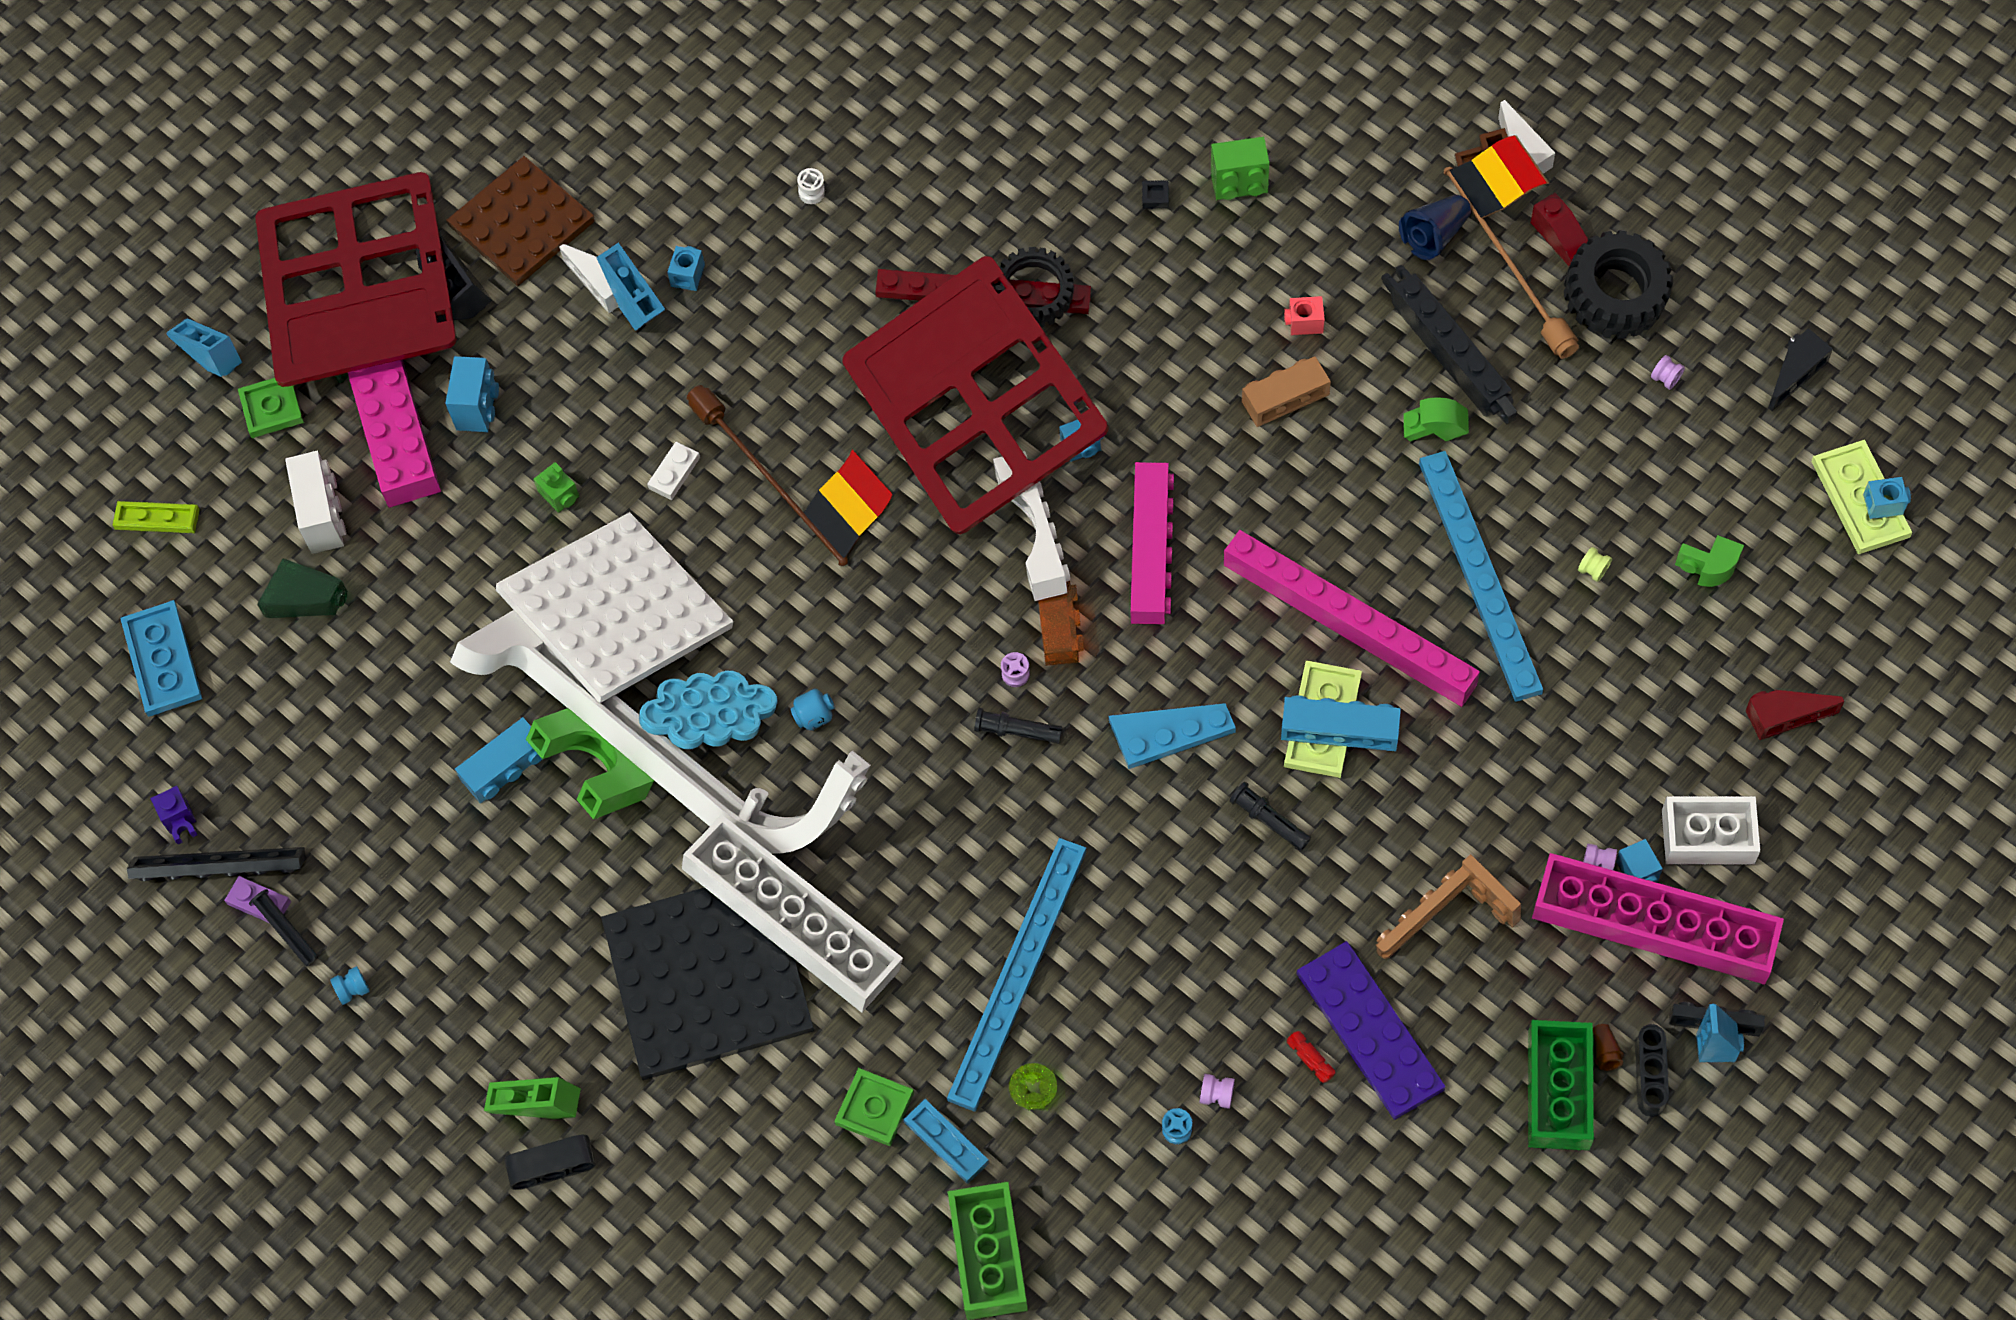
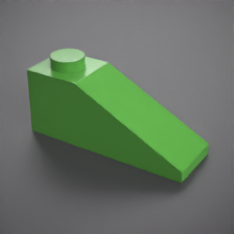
M559 1077L491 1082L488 1087L484 1111L494 1114L548 1119L576 1117L581 1088Z

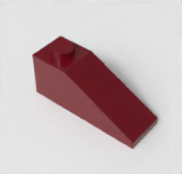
M1556 193L1551 194L1533 206L1531 224L1564 262L1570 266L1578 248L1588 241L1573 212Z
M1775 690L1769 693L1761 691L1750 698L1745 711L1759 740L1839 714L1844 704V699L1842 696Z

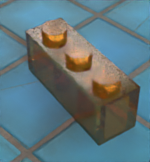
M1070 581L1066 582L1067 593L1038 600L1045 666L1079 662L1078 652L1084 651L1082 635H1076V627L1081 626L1079 609H1073V602L1078 601L1076 584L1071 585Z

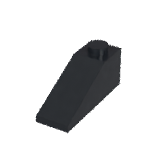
M1809 328L1801 335L1795 334L1787 343L1789 348L1768 409L1771 411L1776 409L1829 362L1833 348Z

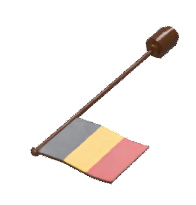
M703 385L694 387L686 398L689 402L688 406L705 425H715L718 423L838 559V565L846 566L848 554L858 539L883 514L893 494L852 449L843 466L819 489L805 512H803L722 420L726 409L722 402L709 388H705Z

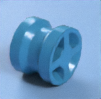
M1176 1108L1169 1110L1164 1115L1162 1132L1165 1139L1173 1144H1182L1191 1137L1192 1118L1188 1112Z

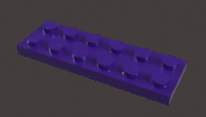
M1347 941L1297 970L1298 977L1394 1120L1445 1090L1446 1086Z

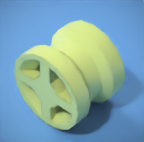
M1591 547L1581 561L1578 571L1583 574L1588 573L1592 575V579L1599 582L1608 570L1612 558L1608 555L1602 556L1598 553V549Z

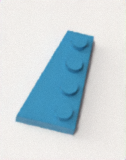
M1225 703L1108 716L1109 723L1128 769L1236 732V727Z

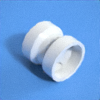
M808 168L803 170L797 178L799 197L804 203L816 204L823 199L825 194L823 175L817 169Z

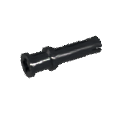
M979 707L974 732L979 733L981 730L997 733L998 737L1009 734L1059 744L1062 726L1009 717L1007 712H1002L1001 714L986 712L983 708Z
M1243 782L1233 793L1229 802L1233 805L1238 804L1249 813L1251 819H1259L1301 852L1311 840V836L1307 835L1273 809L1265 796L1261 798L1248 788L1249 784L1247 782Z

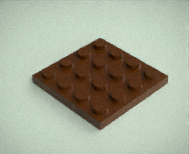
M525 156L520 158L447 219L449 227L517 287L560 251L561 245H568L595 222L592 213Z

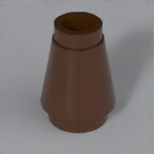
M1599 1024L1594 1026L1593 1048L1595 1064L1599 1065L1600 1070L1603 1071L1619 1068L1623 1064L1624 1053L1609 1025Z

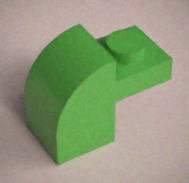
M1448 398L1420 400L1419 408L1404 413V438L1413 441L1434 433L1444 441H1449L1468 434V409L1457 401Z
M1717 535L1710 553L1683 543L1675 565L1681 567L1685 572L1699 574L1700 578L1697 585L1706 587L1718 586L1725 583L1733 575L1744 545Z

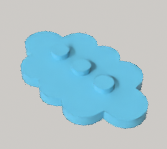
M723 671L715 677L705 673H696L691 675L687 681L669 679L661 683L657 690V699L642 705L639 713V724L642 729L650 734H668L671 742L682 749H693L703 742L710 746L719 747L725 745L731 738L746 741L755 737L760 728V720L769 718L774 714L777 706V696L767 686L759 684L749 685L746 678L735 671Z

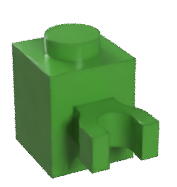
M556 462L533 479L539 494L558 513L564 508L572 506L579 497L575 483L563 472Z

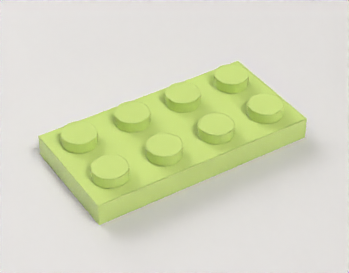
M1865 440L1813 456L1811 462L1858 554L1911 537L1912 531L1904 515L1869 518L1863 496L1868 481L1885 478ZM1886 495L1884 496L1885 498H1887V499H1889V500H1894V499H1893L1892 497H1890V496H1886Z
M1306 661L1299 695L1312 700L1330 698L1336 700V702L1343 703L1356 701L1362 671ZM1289 741L1284 767L1341 778L1347 746Z

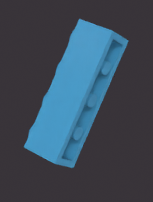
M1300 695L1285 697L1281 740L1396 751L1401 708H1394L1390 704H1379L1378 706L1365 705V703L1360 701L1343 703L1336 702V700L1330 698L1312 700Z

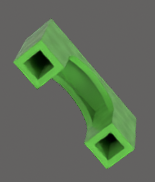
M569 708L534 720L526 737V741L542 759L567 750H582L596 756L603 762L608 772L585 780L576 799L593 820L646 799L654 782L649 775Z

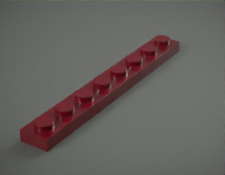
M878 269L875 294L879 298L920 301L956 275ZM1009 280L1026 307L1029 308L1043 307L1052 303L1060 292V283ZM1074 284L1073 299L1067 313L1089 314L1091 286Z

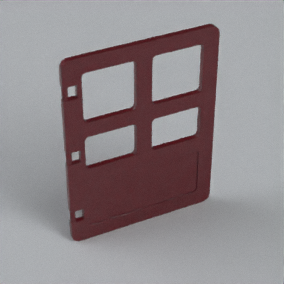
M424 172L413 173L261 209L257 212L255 219L274 376L279 386L289 387L449 349L456 344L457 337L431 181L428 174ZM405 193L411 194L416 225L413 231L358 243L353 213L355 205ZM426 197L427 204L418 205V199ZM334 211L338 247L336 249L280 261L277 224ZM412 249L420 250L423 268L421 274L372 286H364L361 268L363 261ZM436 255L437 261L428 263L427 257ZM342 267L343 292L291 305L286 304L283 285L286 279ZM445 314L446 321L438 323L437 316Z
M989 256L981 257L851 348L844 354L842 359L843 365L950 529L956 534H964L1100 440L1107 434L1109 429L1107 421L997 263ZM1001 281L1006 289L998 294L993 285ZM1042 340L1047 348L1038 353L1034 344ZM1018 342H1025L1039 362V370L995 401H988L973 379L974 373ZM1055 386L1081 423V426L1077 431L1037 459L1029 461L1004 425V418L1048 387ZM951 389H957L971 409L972 416L929 447L922 449L906 426L907 420ZM1083 400L1089 409L1081 414L1075 405ZM986 433L1012 470V475L968 507L960 508L938 475L936 466L979 435Z

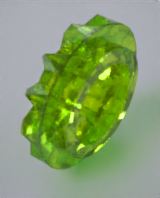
M1038 1063L1025 1064L1019 1067L1011 1076L1009 1083L1010 1095L1017 1106L1020 1105L1028 1111L1031 1109L1041 1110L1044 1106L1052 1103L1057 1093V1081L1053 1072L1046 1066ZM1026 1081L1031 1084L1040 1081L1038 1087L1041 1094L1034 1091L1026 1094L1028 1091Z

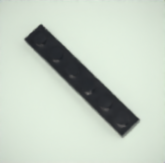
M305 847L140 856L133 857L127 867L128 879L138 878L140 881H149L155 877L179 879L183 876L195 875L198 878H204L212 874L224 873L225 876H235L241 872L264 874L274 870L290 873L301 868L306 859Z

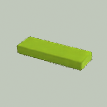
M117 501L112 526L115 530L195 533L200 509L198 505Z

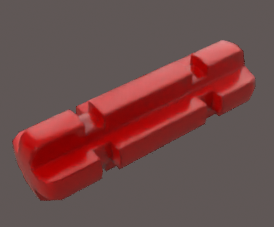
M1300 1031L1292 1033L1287 1039V1044L1293 1050H1297L1296 1054L1311 1071H1316L1315 1075L1321 1082L1325 1083L1331 1080L1335 1075V1070L1331 1065L1324 1063L1326 1060L1310 1042L1306 1043L1307 1038Z

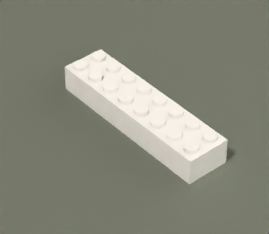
M723 815L684 853L682 870L861 1013L899 972L903 959L899 954Z

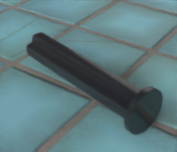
M268 889L258 893L251 899L249 905L257 907L305 966L315 962L318 958L317 954L267 895L269 893Z

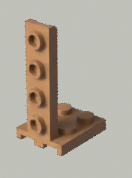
M1470 854L1462 862V867L1458 871L1452 870L1445 875L1441 881L1442 885L1435 892L1431 889L1421 898V904L1414 911L1411 909L1407 910L1399 918V925L1392 931L1387 929L1378 937V944L1376 945L1377 954L1383 959H1388L1468 885L1472 888V895L1480 903L1486 902L1493 908L1491 912L1500 923L1504 924L1507 922L1512 928L1521 920V903Z

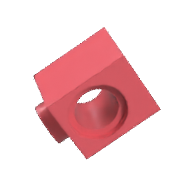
M1322 296L1290 298L1289 309H1284L1285 325H1290L1291 335L1322 334L1324 332L1325 319Z

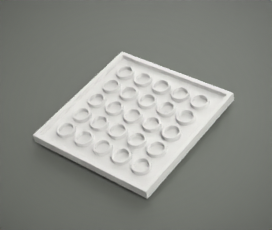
M630 512L496 583V591L599 703L732 629L734 622Z

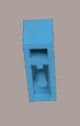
M619 243L596 257L620 310L635 331L665 310Z
M187 318L166 332L171 340L203 368L220 377L230 374L236 366L242 363L229 336Z
M1709 1004L1696 1033L1699 1062H1736L1739 1053L1744 1050L1743 1034H1738L1737 1023L1719 1006Z

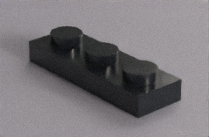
M1691 1002L1673 1004L1669 1014V1025L1699 1029L1708 1008L1696 1007ZM1719 1006L1737 1023L1738 1034L1760 1037L1764 1029L1765 1015H1757L1752 1010L1727 1011L1726 1008Z

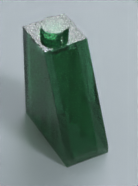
M283 558L257 605L266 618L335 615L339 607L345 604L348 591L341 579Z

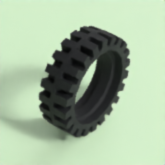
M1029 247L1028 252H1025L1024 248L1018 249L1017 255L1012 252L1008 255V260L1004 258L999 268L1008 281L1017 271L1033 267L1048 270L1057 277L1060 283L1058 297L1052 303L1043 307H1027L1040 327H1044L1045 322L1051 325L1055 323V318L1060 320L1064 312L1067 313L1072 303L1074 292L1073 274L1070 272L1068 263L1065 264L1061 256L1056 258V252L1051 250L1047 254L1046 248L1040 247L1039 252L1035 251V247ZM1001 281L994 285V289L998 294L1006 289Z

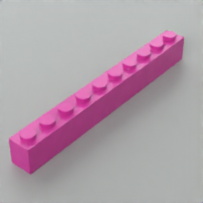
M1239 530L1224 550L1225 567L1462 707L1476 688L1479 670L1245 532Z

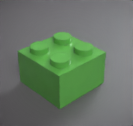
M1264 137L1211 144V177L1216 200H1231L1241 196H1258L1262 193H1268L1269 158Z

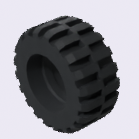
M1618 230L1617 234H1612V231L1602 232L1600 238L1598 235H1594L1588 239L1587 243H1583L1578 248L1564 280V299L1569 301L1567 307L1571 314H1577L1575 320L1580 325L1585 323L1589 326L1588 331L1594 334L1596 331L1603 333L1602 337L1610 338L1611 335H1617V339H1625L1629 333L1633 337L1640 335L1643 329H1650L1655 321L1660 318L1672 292L1673 276L1670 274L1672 271L1670 263L1668 261L1664 262L1666 255L1661 249L1656 250L1654 248L1655 243L1648 239L1646 242L1641 239L1642 235L1634 233L1632 236L1628 235L1627 231ZM1608 269L1623 271L1636 280L1642 295L1631 300L1612 298L1599 288L1594 275Z

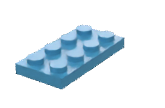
M174 600L120 618L143 706L148 717L203 699L178 607Z

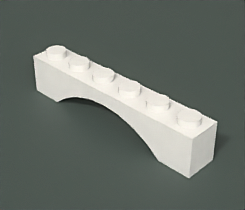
M1003 457L993 459L998 485L1012 475V470ZM1040 481L1011 501L1025 512L1036 530L1035 543L1026 561L1027 576L1034 601L1067 593L1066 582L1070 581L1067 564L1062 565L1060 561L1064 559L1061 545L1054 542V539L1057 538L1054 523H1048L1047 518H1050L1047 502H1041L1040 499L1044 497Z

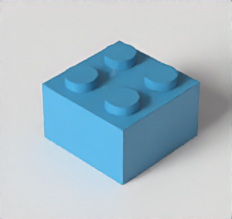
M454 356L445 404L455 429L458 431L488 432L489 424L495 418L493 401L499 395V384L494 380V371L490 369L486 358Z

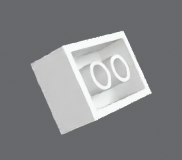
M318 451L286 458L298 528L311 554L343 547L342 536L346 535V529L343 520L339 517L338 512H342L340 500L338 496H335L334 489L337 488L334 474L330 472L327 459L322 460Z
M1666 797L1662 808L1666 864H1755L1760 853L1756 797Z

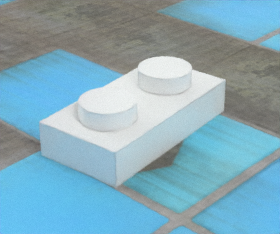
M675 442L647 483L648 488L672 500L699 461V452Z

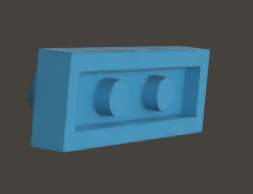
M926 1099L904 1119V1123L967 1184L989 1164V1160Z

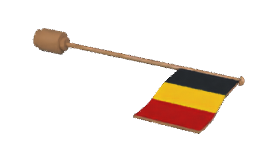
M1516 135L1509 136L1496 142L1469 162L1456 168L1446 167L1444 175L1450 177L1462 197L1469 201L1472 212L1546 322L1543 324L1541 335L1553 353L1564 359L1570 357L1578 350L1577 337L1564 318L1549 317L1483 219L1507 208L1531 190L1549 184Z

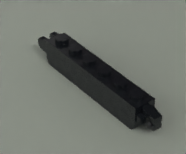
M1402 265L1395 269L1397 277L1401 282L1397 283L1388 273L1382 275L1381 280L1392 295L1391 301L1394 308L1483 416L1488 417L1491 414H1497L1506 425L1516 420L1517 411L1512 405L1514 403L1511 397L1512 389L1415 273L1411 275Z

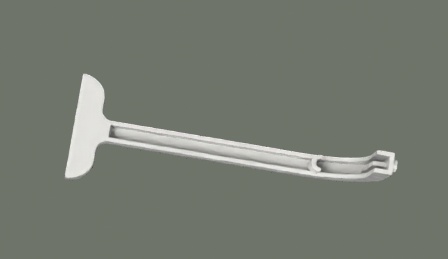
M514 610L459 641L450 661L459 669L477 675L491 674L506 665L520 668L707 825L711 826L723 815L771 854L786 853L800 849L826 832L855 804L857 800L854 797L856 792L867 781L865 775L870 764L854 751H851L844 764L840 760L836 762L815 804L807 814L797 817H778L763 813L760 810L768 796L767 791L754 788L750 791L744 802L679 747L674 745L664 735H653L642 729L639 724V714L616 695L599 703Z

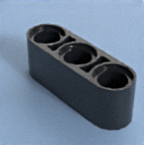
M1647 1024L1642 1027L1635 1042L1637 1104L1642 1114L1648 1117H1656L1663 1112L1669 1098L1667 1044L1664 1030L1658 1025ZM1652 1037L1658 1045L1649 1046L1644 1042L1643 1038ZM1654 1066L1659 1071V1074L1650 1075L1644 1067ZM1655 1095L1659 1098L1660 1103L1656 1105L1651 1104L1647 1101L1646 1096Z
M584 1134L519 1151L504 1158L512 1190H522L582 1173L594 1168L596 1165L590 1138Z

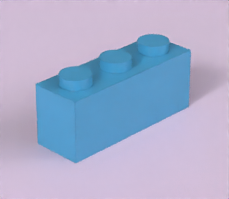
M523 717L455 768L461 782L480 804L486 799L493 798L499 792V789L508 782L517 780L521 776L522 771L530 765H535L542 760L526 741L531 726Z

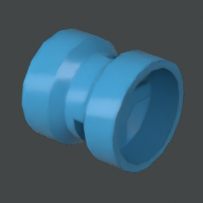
M358 966L350 969L344 978L338 975L330 979L342 1005L350 1002L352 995L362 996L370 992Z

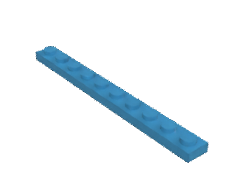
M1446 451L1419 458L1420 468L1515 702L1541 695L1543 687Z
M1061 838L1058 839L948 1094V1102L976 1112L1084 859L1086 847Z

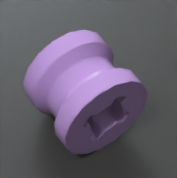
M1665 355L1654 368L1651 378L1655 381H1662L1664 386L1670 390L1681 378L1685 366L1673 363L1671 358Z
M1012 652L1002 659L1001 671L1003 681L1011 687L1024 685L1030 677L1027 658L1021 653Z

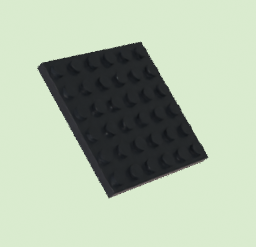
M705 887L601 916L642 1080L814 1032L795 959Z

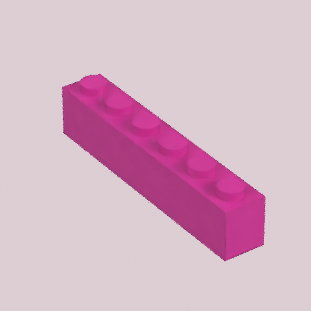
M1135 462L1131 624H1165V614H1170L1171 597H1165L1166 589H1171V572H1166V564H1172V547H1167V539H1172L1173 522H1167V514L1173 515V498H1168V490H1174V474L1168 473V463Z

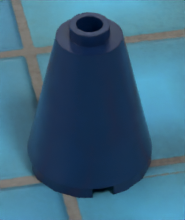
M1453 195L1407 211L1399 220V232L1404 244L1409 243L1413 248L1411 252L1415 256L1423 260L1433 259L1442 252L1470 217V203L1460 195Z

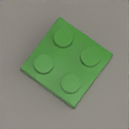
M275 378L238 389L251 438L304 423L294 385L281 387L277 384Z
M858 1068L834 1121L835 1125L891 1146L914 1095V1090Z

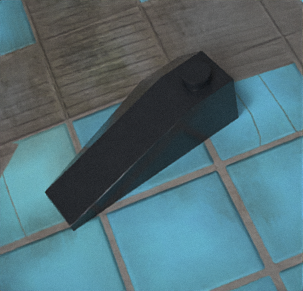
M440 235L453 321L474 318L492 299ZM416 249L418 268L423 271L420 250ZM436 255L428 256V263L436 262ZM445 314L437 316L438 323L446 321Z

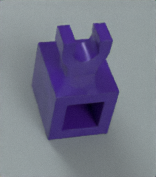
M178 786L150 798L160 821L168 832L172 834L178 845L183 843L180 838L182 831L188 830L192 837L198 835L192 825L197 821L187 799Z

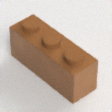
M1316 356L1310 359L1299 360L1294 366L1285 370H1277L1265 379L1250 382L1242 388V403L1256 427H1259L1330 395L1331 381Z

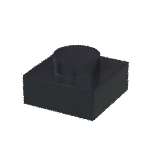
M1169 180L1142 181V209L1169 208Z

